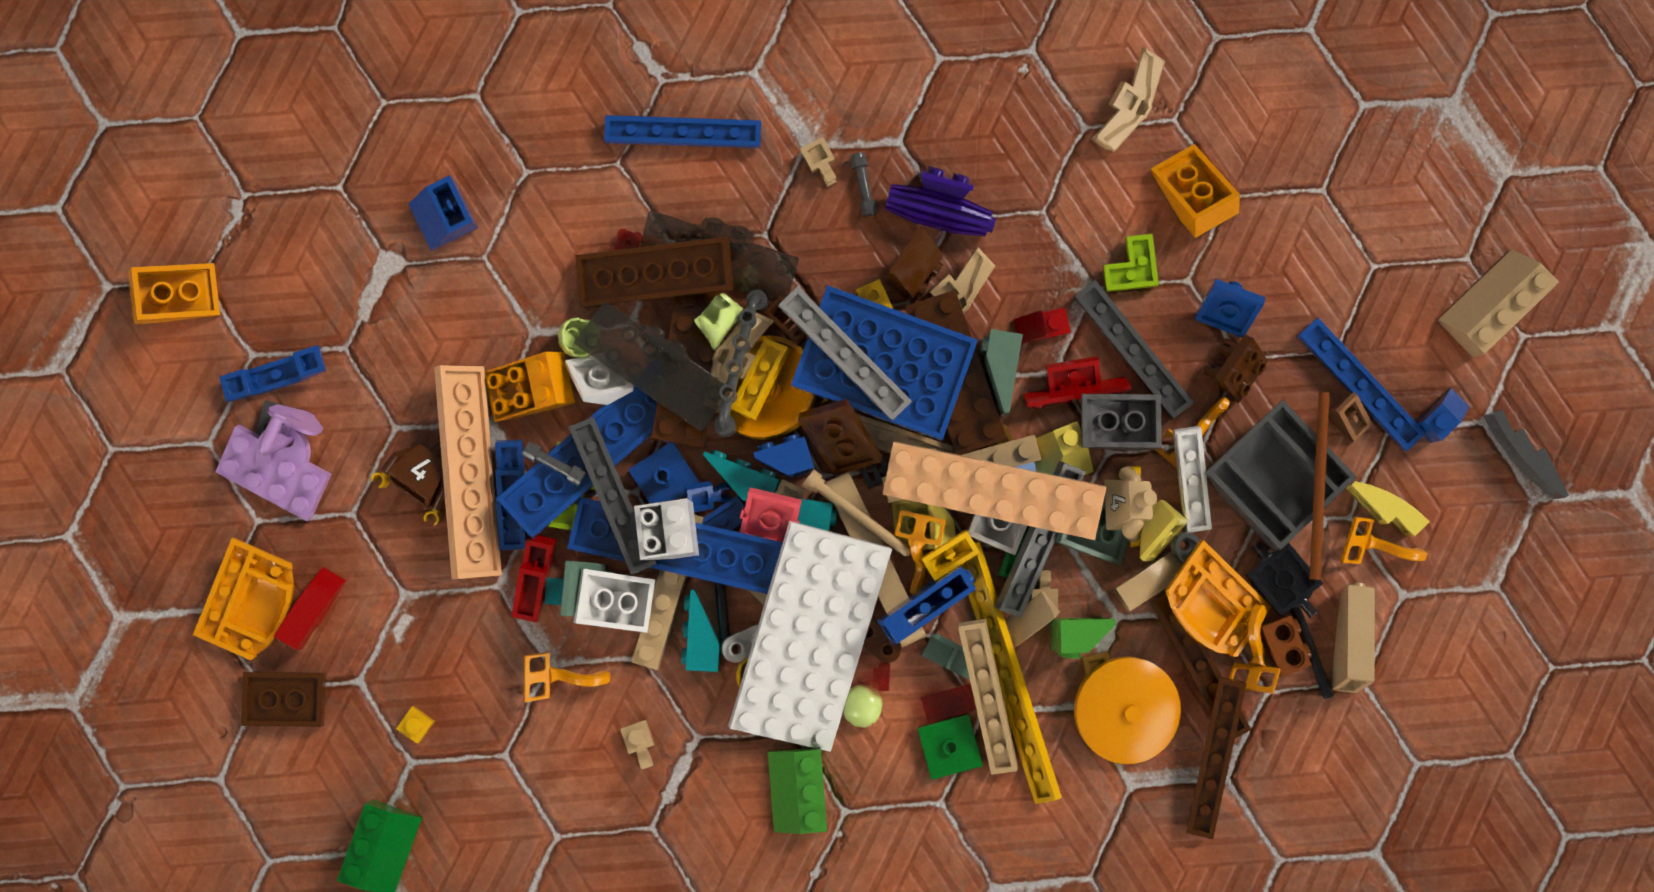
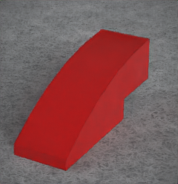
M537 535L534 539L530 536L526 539L511 617L538 622L557 539Z
M322 567L293 605L273 637L295 650L303 649L316 626H320L347 580Z

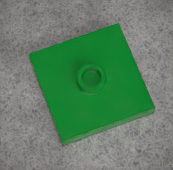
M969 714L917 727L931 780L983 766Z

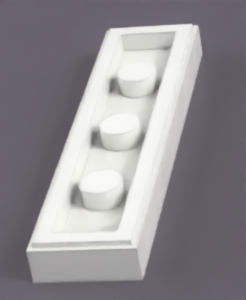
M1200 426L1173 430L1181 509L1182 516L1188 520V523L1183 527L1184 532L1193 533L1211 530L1212 524L1205 473L1202 429Z

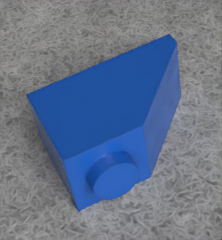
M1449 388L1416 423L1426 432L1424 436L1431 443L1442 441L1461 423L1470 406L1452 388Z

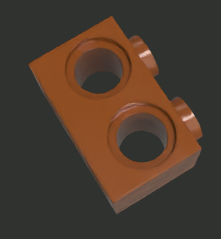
M1283 615L1261 624L1260 629L1261 642L1273 668H1280L1279 677H1284L1312 666L1309 658H1312L1310 649L1306 643H1302L1299 635L1301 627L1295 618L1293 619L1291 615ZM1280 625L1286 630V634L1281 640L1275 634L1277 627ZM1290 650H1293L1296 655V659L1292 664H1288L1286 661V654Z

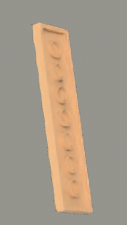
M483 366L434 367L451 577L453 580L501 576L485 370Z
M894 441L882 495L1095 540L1107 487Z

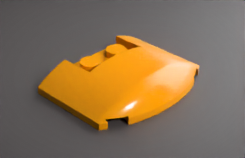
M234 537L231 538L193 635L246 659L253 660L256 658L257 654L274 641L275 637L273 636L289 613L294 591L292 563Z
M1204 540L1199 541L1165 590L1174 615L1183 628L1197 642L1214 652L1229 654V656L1234 657L1239 656L1249 641L1248 622L1253 607L1256 604L1264 605L1266 607V614L1271 608Z

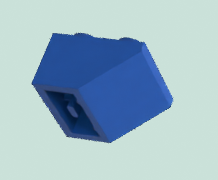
M450 175L426 186L408 204L431 251L478 229L456 181Z
M798 434L783 438L784 443L776 446L773 445V442L757 447L758 451L753 453L757 462L788 478L814 470L805 437L799 438Z

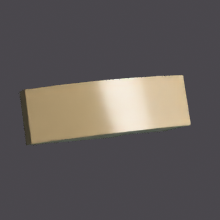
M1170 550L1112 589L1126 611H1132L1168 587L1184 563Z

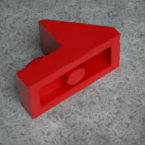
M1065 308L1046 312L1040 310L1013 319L1016 333L1023 334L1021 344L1071 333Z

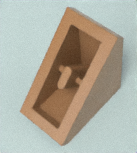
M1354 392L1342 396L1329 409L1328 418L1354 443L1372 425L1358 395Z

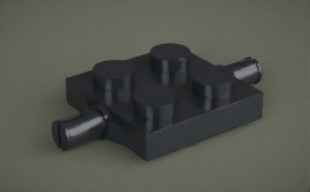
M1260 541L1251 547L1261 561L1246 577L1280 617L1290 609L1299 606L1309 618L1319 612L1308 599L1323 583L1321 580L1309 579L1310 567L1290 543L1281 550L1271 553L1266 550Z

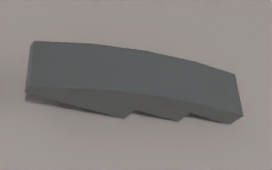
M1503 409L1483 416L1495 438L1511 460L1535 485L1552 499H1561L1569 496L1545 448L1534 450L1524 429L1513 431Z

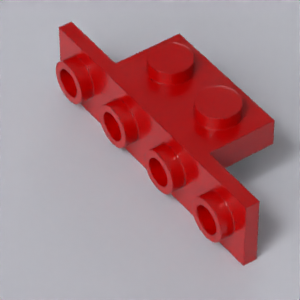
M1095 356L1045 365L1048 389L1022 393V397L1027 407L1039 409L1051 403L1068 404L1072 400L1081 399V394H1122L1124 391L1131 390V384L1125 376L1101 380L1099 359Z

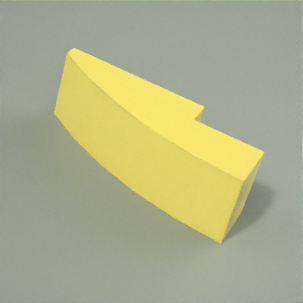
M1357 481L1350 483L1346 487L1380 525L1389 524L1392 521L1406 537L1416 536L1430 522L1413 506L1388 491Z

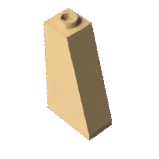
M1356 582L1350 583L1340 592L1331 689L1333 691L1359 693L1375 681V588L1366 587L1364 583Z

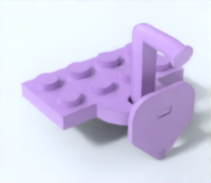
M277 404L269 407L267 412L271 419L261 436L242 425L235 426L215 472L303 520L309 521L312 519L332 475L309 462L311 448L306 435L314 436L320 434L323 427L312 413Z

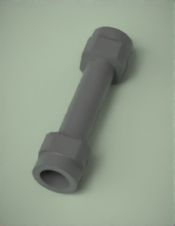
M864 152L850 155L852 170L856 171L862 198L860 203L863 217L874 216L878 214L876 200H872L866 172V167H868L867 159Z
M529 442L522 453V456L528 460L541 462L566 476L568 482L580 486L587 472L576 465L573 468L543 452L542 447L535 443Z

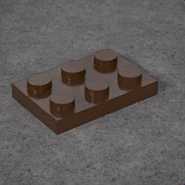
M847 399L799 413V423L834 475L881 462V452Z
M243 672L241 726L323 727L326 673Z

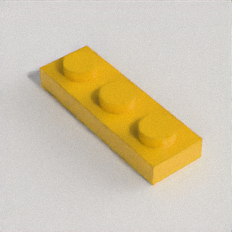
M764 338L737 392V400L732 403L731 410L756 421L790 352L788 347Z

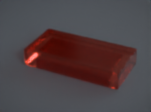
M971 683L920 697L927 723L977 710Z

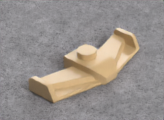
M1141 47V54L1132 84L1120 82L1108 104L1117 111L1097 134L1091 138L1093 142L1106 150L1115 152L1136 127L1147 118L1152 109L1153 99L1165 61L1146 47Z
M976 246L956 280L947 273L929 292L934 297L956 290L962 311L965 313L971 307V303L993 271L995 265Z
M755 313L757 323L751 328L749 351L769 325L773 323L772 319ZM747 316L744 321H750L752 317ZM740 321L722 344L717 347L712 357L713 363L704 406L719 412L722 402L719 390L727 382L729 374L726 370V364L729 360L733 359L735 348L732 341L734 336L740 332L742 325ZM740 341L737 346L741 347L745 345L746 342ZM748 352L745 353L742 363L744 374L740 379L744 380L755 355ZM739 366L732 367L731 371L736 372ZM726 392L724 397H730L733 392Z

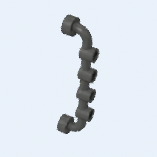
M753 290L747 295L746 309H743L739 314L742 325L739 334L735 335L732 341L735 351L733 359L729 360L726 364V370L729 375L726 385H723L719 390L722 402L719 416L714 421V428L721 437H730L736 431V422L729 414L732 403L737 400L736 387L738 379L744 374L742 363L745 353L750 349L749 336L751 328L757 323L755 313H761L768 307L767 296L761 290ZM745 317H752L750 321H744ZM740 341L746 342L745 345L741 347L737 346ZM739 366L736 372L731 371L732 367ZM726 392H733L730 397H724Z

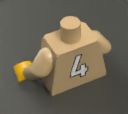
M1126 466L1119 471V478L1121 480H1104V486L1107 487L1105 493L1107 530H1122V534L1130 542V547H1136L1141 544V529L1144 523L1153 518L1152 506L1157 502V495L1151 489L1149 481H1141V466Z

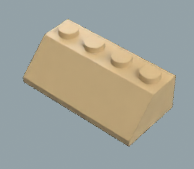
M1511 249L1437 321L1474 358L1485 354L1559 281L1540 262Z

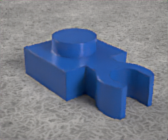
M710 481L684 485L685 499L687 498L693 502L694 512L714 509V502L716 501L726 503L731 500L729 494L721 495L723 491L731 490L728 483H720L716 487H713Z

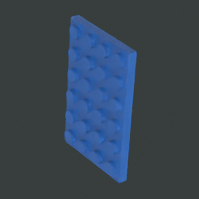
M827 285L819 308L912 402L891 421L809 337L791 387L833 402L847 399L855 410L942 441L978 340Z

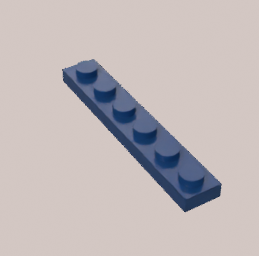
M605 115L604 142L611 144L761 149V120Z
M1319 317L1297 335L1302 343L1349 393L1354 392L1358 395L1367 413L1404 452L1408 451L1426 434Z

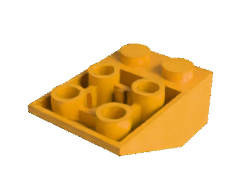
M543 352L485 371V382L494 422L549 411L575 403L569 372L565 366L564 352Z

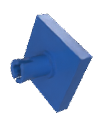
M1215 279L1198 308L1194 320L1243 338L1262 309L1266 297L1243 289L1239 282L1231 281L1226 283Z
M668 443L628 469L650 504L679 500L685 496L684 485L700 483L673 443Z

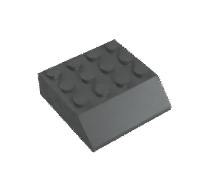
M1281 400L1205 472L1217 493L1272 551L1281 550L1312 521L1317 434L1284 400ZM1328 446L1324 508L1357 478Z

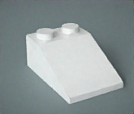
M581 569L573 623L647 633L655 580Z

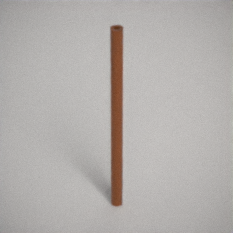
M1319 392L1309 576V579L1321 580L1329 392Z

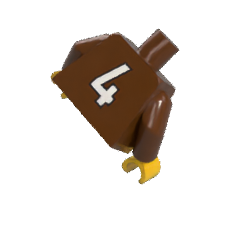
M440 442L431 451L419 444L415 448L409 447L393 452L381 467L382 472L372 474L371 481L375 482L381 476L382 483L378 488H386L391 482L428 509L431 506L432 510L424 515V521H428L430 514H434L436 516L434 526L442 521L440 511H443L445 508Z

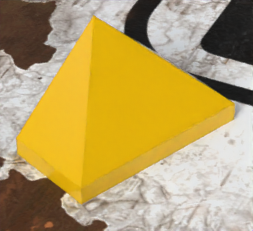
M964 530L921 557V560L933 580L936 581L980 552L968 531Z

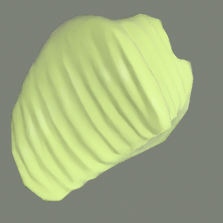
M721 293L720 296L716 295L709 306L694 322L708 339L711 347L716 350L726 334L740 321L739 314L744 308L734 302L728 295Z

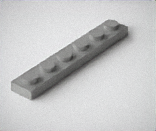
M799 286L779 304L782 311L891 421L912 402Z

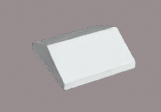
M615 351L565 360V366L583 402L608 405L633 391L634 387Z

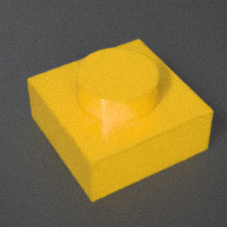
M412 706L396 729L419 744L435 720L415 706Z

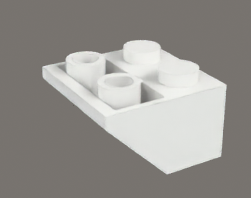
M686 498L634 506L640 560L677 559L699 555L693 502Z

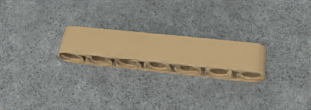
M849 472L825 482L828 487L870 517ZM835 505L849 537L883 545L878 536ZM890 558L878 594L886 614L909 598ZM923 627L900 642L902 648L927 637Z

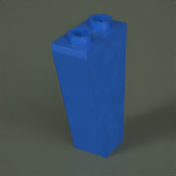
M962 566L956 567L936 581H930L877 622L890 642L898 644L976 590L973 585L975 580L969 570L963 569Z

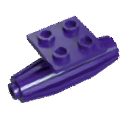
M928 166V170L922 169L921 171L923 187L891 184L885 210L913 223L953 234L985 237L987 232L992 233L996 218L991 217L992 211L964 199L970 191H973L974 187L973 183L969 182L970 178L968 176L954 173L953 177L943 175L944 170Z

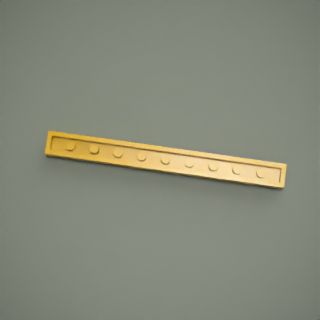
M977 542L975 545L980 553L959 565V567L962 566L963 569L969 570L975 580L973 585L976 590L968 596L976 620L986 619L1007 718L1035 804L1056 801L1062 798L1003 612L995 607L998 597L981 544Z

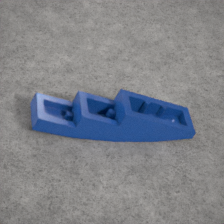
M523 439L497 440L495 442L497 498L525 474L524 456H522L524 451ZM496 499L499 549H525L526 531Z

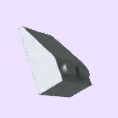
M1081 394L1082 448L1156 450L1162 448L1161 395Z

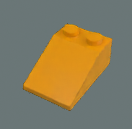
M1195 144L1151 168V173L1179 220L1195 238L1239 214L1240 194Z
M214 263L131 267L128 271L134 324L163 323L220 316Z

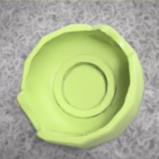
M571 318L561 324L558 331V342L561 349L567 355L586 357L597 351L601 343V334L597 325L592 320Z
M858 684L850 688L843 710L846 721L855 727L862 728L876 723L883 706L878 690L866 684Z

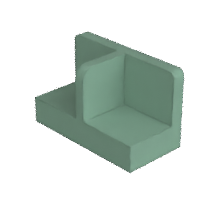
M933 632L921 656L970 680L963 647Z

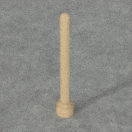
M815 469L802 484V487L808 492H819L903 556L911 554L908 545L824 484L823 475Z

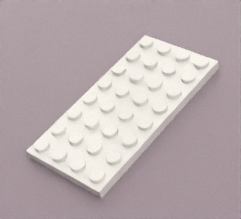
M789 521L728 726L730 729L816 749L821 748V750L831 752L892 549L890 547Z

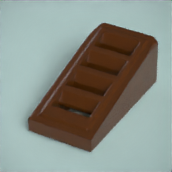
M780 295L763 314L765 317L772 319V325L799 346L808 336L802 331L796 337L795 334L800 330L797 325L789 331L795 323L790 320L784 326L783 323L789 319L786 314L780 320L777 319L783 313L779 304L785 299Z

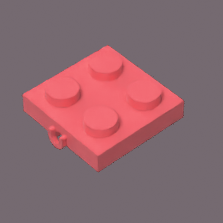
M750 487L745 508H742L740 519H742L740 533L783 542L789 521L800 523L797 520L802 500Z

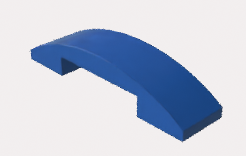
M316 345L294 352L292 356L249 370L241 369L219 376L225 400L226 402H231L299 383L325 372L326 368L320 347Z

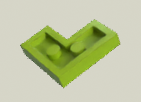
M1153 234L1127 236L1125 244L1128 262L1102 266L1105 292L1150 288L1159 285Z

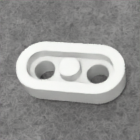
M758 625L750 626L725 638L720 648L723 658L729 662L736 663L749 657ZM734 644L740 647L737 654H733L731 651Z

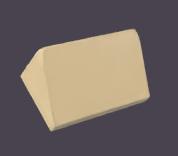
M1044 591L1027 603L1021 618L1011 615L1005 620L1010 637L1016 646H1019L1060 613Z

